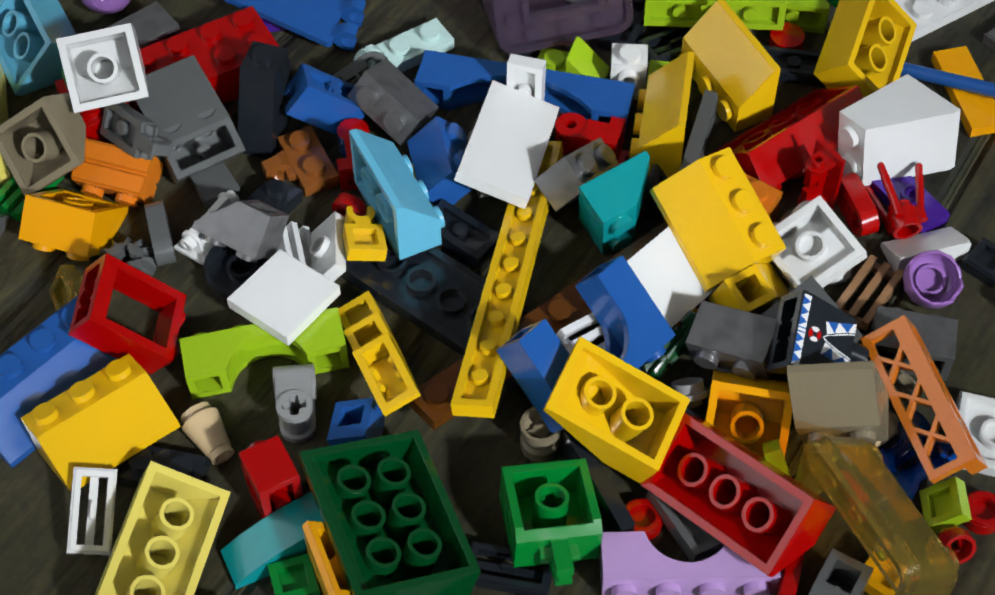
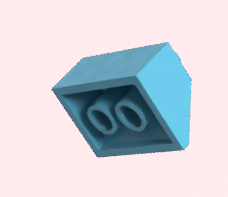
M0 0V63L15 95L23 96L53 85L55 81L63 79L62 62L56 39L76 35V32L58 0Z
M359 129L350 130L354 182L367 205L374 208L375 218L378 224H382L384 234L399 260L442 245L441 228L445 227L444 217L440 208L437 205L432 206L429 202V195L424 182L415 179L413 167L406 154L401 155L392 141Z

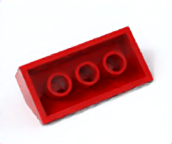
M858 85L815 89L710 154L730 147L745 174L780 190L782 188L781 183L787 179H795L806 173L805 163L807 158L813 155L817 139L822 140L834 150L838 148L839 111L863 99Z
M684 413L659 471L640 484L769 577H774L815 545L837 508L707 421Z

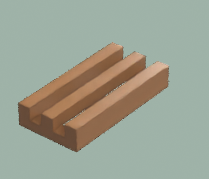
M872 254L836 302V305L843 312L855 319L856 327L866 332L872 325L877 306L884 307L902 282L904 273L899 268L896 272L890 270L891 264L885 261L882 265L877 263L878 258ZM870 273H875L849 311L845 310ZM883 279L888 280V284L864 318L858 317L857 315Z

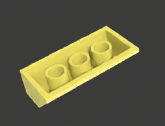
M150 461L139 481L95 595H194L231 492Z

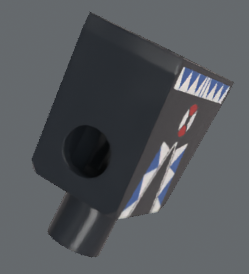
M800 290L781 296L766 371L787 375V365L867 361L869 350L866 346L854 342L857 323L852 316L809 291Z

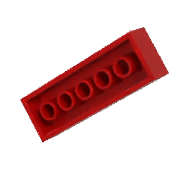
M250 6L141 48L140 51L145 75L194 55L224 105L239 99L240 65L252 42L279 45L255 8ZM63 79L54 82L58 94L69 93ZM134 101L125 102L127 105L138 111ZM105 107L80 112L86 124V138L115 145L100 134Z

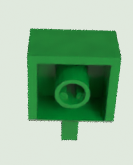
M586 458L502 467L499 500L513 567L549 564L555 586L572 584V575H574L573 561L599 558L603 536L602 518Z

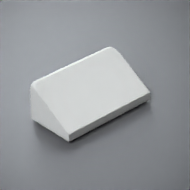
M951 226L917 234L907 239L882 242L880 247L889 264H891L892 270L896 272L898 268L904 271L908 262L923 251L939 250L952 256L955 261L963 260L970 250L971 242Z

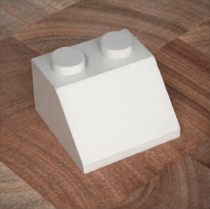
M131 23L56 39L74 113L149 97L144 63L136 31Z

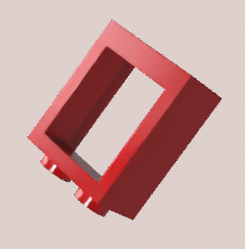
M106 253L85 269L68 335L117 359L129 353L147 374L151 375L165 365H170L178 354L179 345L176 343L179 329L186 317V313L183 310L187 295ZM113 289L159 312L153 341L106 318Z

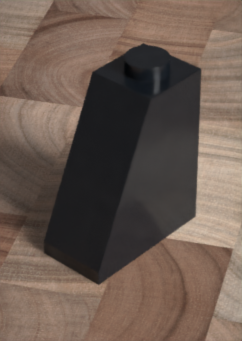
M253 41L240 65L238 135L245 148L243 154L265 159L273 157L278 149L277 137L285 134L292 119L285 112V106L292 97L284 95L287 85L292 80L288 48Z

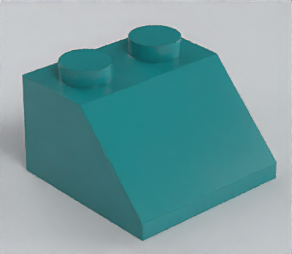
M647 151L579 186V220L601 254L612 249L613 251L621 250L630 244L633 237H635L644 203V192L648 182L650 156Z

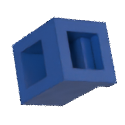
M374 397L335 403L327 436V442L330 446L382 436L385 417Z

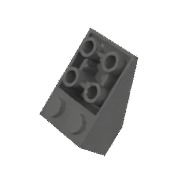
M194 55L146 75L149 97L134 100V103L139 113L159 127L157 135L166 137L173 143L171 157L160 156L173 184H177L190 178L192 175L240 156L245 151L228 112Z

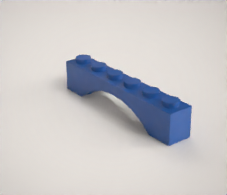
M425 50L415 78V85L439 107L438 109L454 110L467 104L484 101L492 80L507 85V63ZM546 69L545 102L560 107L559 112L577 113L587 120L592 119L609 123L612 116L626 119V139L633 111L635 83Z

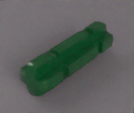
M688 311L679 321L681 325L679 327L675 326L672 329L676 335L664 345L666 352L657 360L642 365L647 375L659 380L667 372L666 366L668 364L673 365L687 349L685 342L697 313Z

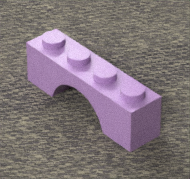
M644 531L603 532L599 554L601 595H776L781 578L780 572L774 577L767 576L725 545L718 553L708 559L697 562H683L669 558L659 552L651 544Z

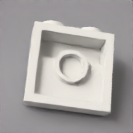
M820 195L812 201L807 200L800 203L793 210L792 214L780 223H773L786 249L770 263L781 279L784 277L793 290L811 276L823 288L867 258L866 250Z

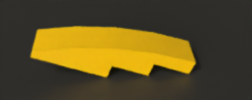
M369 290L338 308L341 323L345 329L343 332L353 349L352 354L383 415L386 417L420 397V391L406 360Z

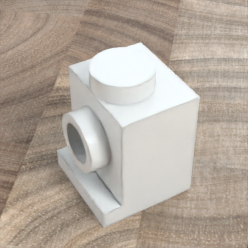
M612 43L610 80L635 83L634 100H638L639 89H645L648 45Z

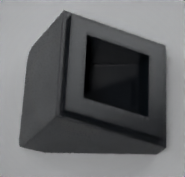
M658 164L652 165L644 192L643 218L645 220L663 217L650 193L653 187L668 178Z

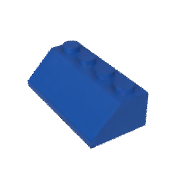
M78 295L0 355V458L11 468H14L37 449L21 417L31 412L39 404L48 402L70 389L76 382L85 380L117 359L68 335Z

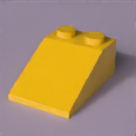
M580 336L543 410L604 464L641 484L659 471L690 398Z

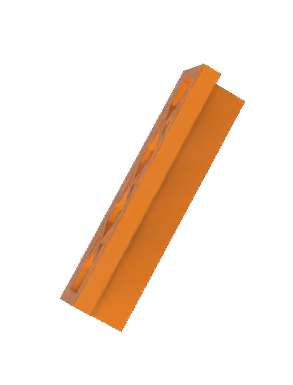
M902 315L860 338L863 345L869 350V357L876 365L889 398L929 480L934 484L964 468L972 475L988 468L916 326L905 315ZM895 334L900 343L895 359L881 357L875 344ZM905 355L910 364L903 363ZM885 365L892 366L890 373H888ZM900 369L913 372L917 377L912 395L898 392L895 387ZM923 390L928 400L920 398ZM902 400L909 401L907 409ZM918 404L933 408L936 414L930 431L916 428L912 422ZM941 426L946 436L938 434ZM919 435L927 437L925 446ZM936 440L950 444L957 456L956 459L938 468H935L930 458Z

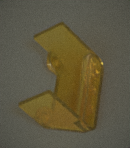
M820 436L807 442L803 448L795 480L816 494L826 492L888 581L895 595H950L958 578L959 561L952 549L942 544L883 463L878 447L874 443L867 442L865 439L858 437Z

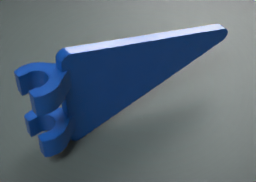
M223 0L241 9L253 6L259 16L269 22L325 47H331L334 43L340 49L348 52H354L357 43L356 35L358 28L362 26L365 15L363 12L366 6L365 0ZM342 18L345 22L339 24L340 19Z

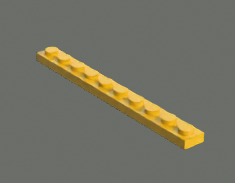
M562 141L548 142L537 177L562 159ZM536 183L525 209L510 203L507 205L450 403L453 416L495 418L507 372V366L496 350L517 333L550 203Z

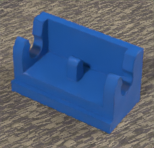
M301 63L298 67V72L284 91V95L292 97L285 106L286 115L337 135V127L342 121L349 118L363 119L366 115L348 97V94L355 85L304 63Z

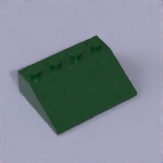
M419 430L299 452L298 459L351 595L471 594L481 570Z

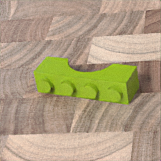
M338 307L325 309L289 346L255 324H241L230 329L210 333L200 332L193 336L179 339L185 378L192 400L232 392L235 380L241 371L251 363L267 357H284L294 360L300 365L314 363L315 375L350 368Z

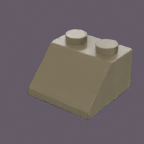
M69 93L44 96L0 125V153L24 196L39 192L84 163L86 124L80 113H74Z
M874 361L787 365L794 426L804 444L814 448H829L833 446V443H851L855 446L868 447L875 445L877 441H888L889 394Z

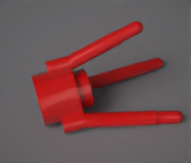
M879 162L877 168L890 201L888 213L869 185L864 187L871 197L878 215L884 222L888 235H893L896 239L911 238L919 234L923 229L922 223L928 221L924 208L923 165L920 162L915 164V206L909 200H898L883 162Z

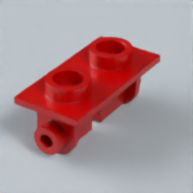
M820 139L816 140L813 155L806 160V173L803 182L805 187L802 188L797 203L799 205L807 200L812 201L820 195L829 207L834 210L846 161L836 150L827 146Z

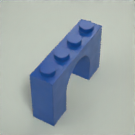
M623 255L599 265L575 285L602 328L605 338V351L640 371V367L644 363L649 364L666 352L664 345L676 334ZM543 319L522 328L496 351L550 431L554 433L564 428L543 409L570 354L548 321Z

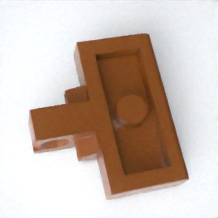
M311 125L277 137L278 146L281 151L261 162L266 181L269 178L282 181L287 179L289 181L297 180L305 197L339 184V175Z

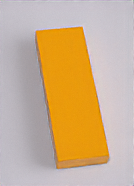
M967 46L933 51L931 61L935 69L984 80ZM944 86L953 105L961 109L960 120L969 137L995 133V100L993 97Z

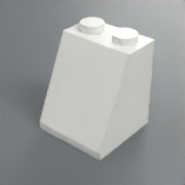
M908 74L839 111L838 153L846 161L843 174L855 172L863 185L866 186L872 185L874 180H881L877 168L879 162L884 163L890 178L915 177V164L919 162L923 165V175L954 168L961 109Z

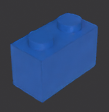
M438 116L434 117L409 139L407 144L417 181L422 180L428 191L429 201L438 204L444 199L454 205L473 189L454 181L467 147V136L460 125L454 122L450 123Z

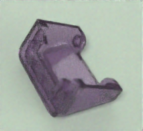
M482 0L496 41L502 50L509 54H521L570 44L574 42L576 36L585 41L619 34L625 31L633 21L632 0H590L575 4L567 0Z

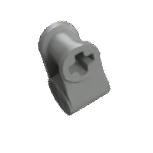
M314 363L273 367L275 407L279 417L281 435L291 443L305 442L316 431L315 399H317Z

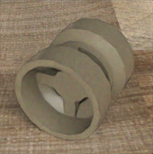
M535 407L526 410L520 420L521 451L531 461L547 462L559 453L561 430L552 433Z

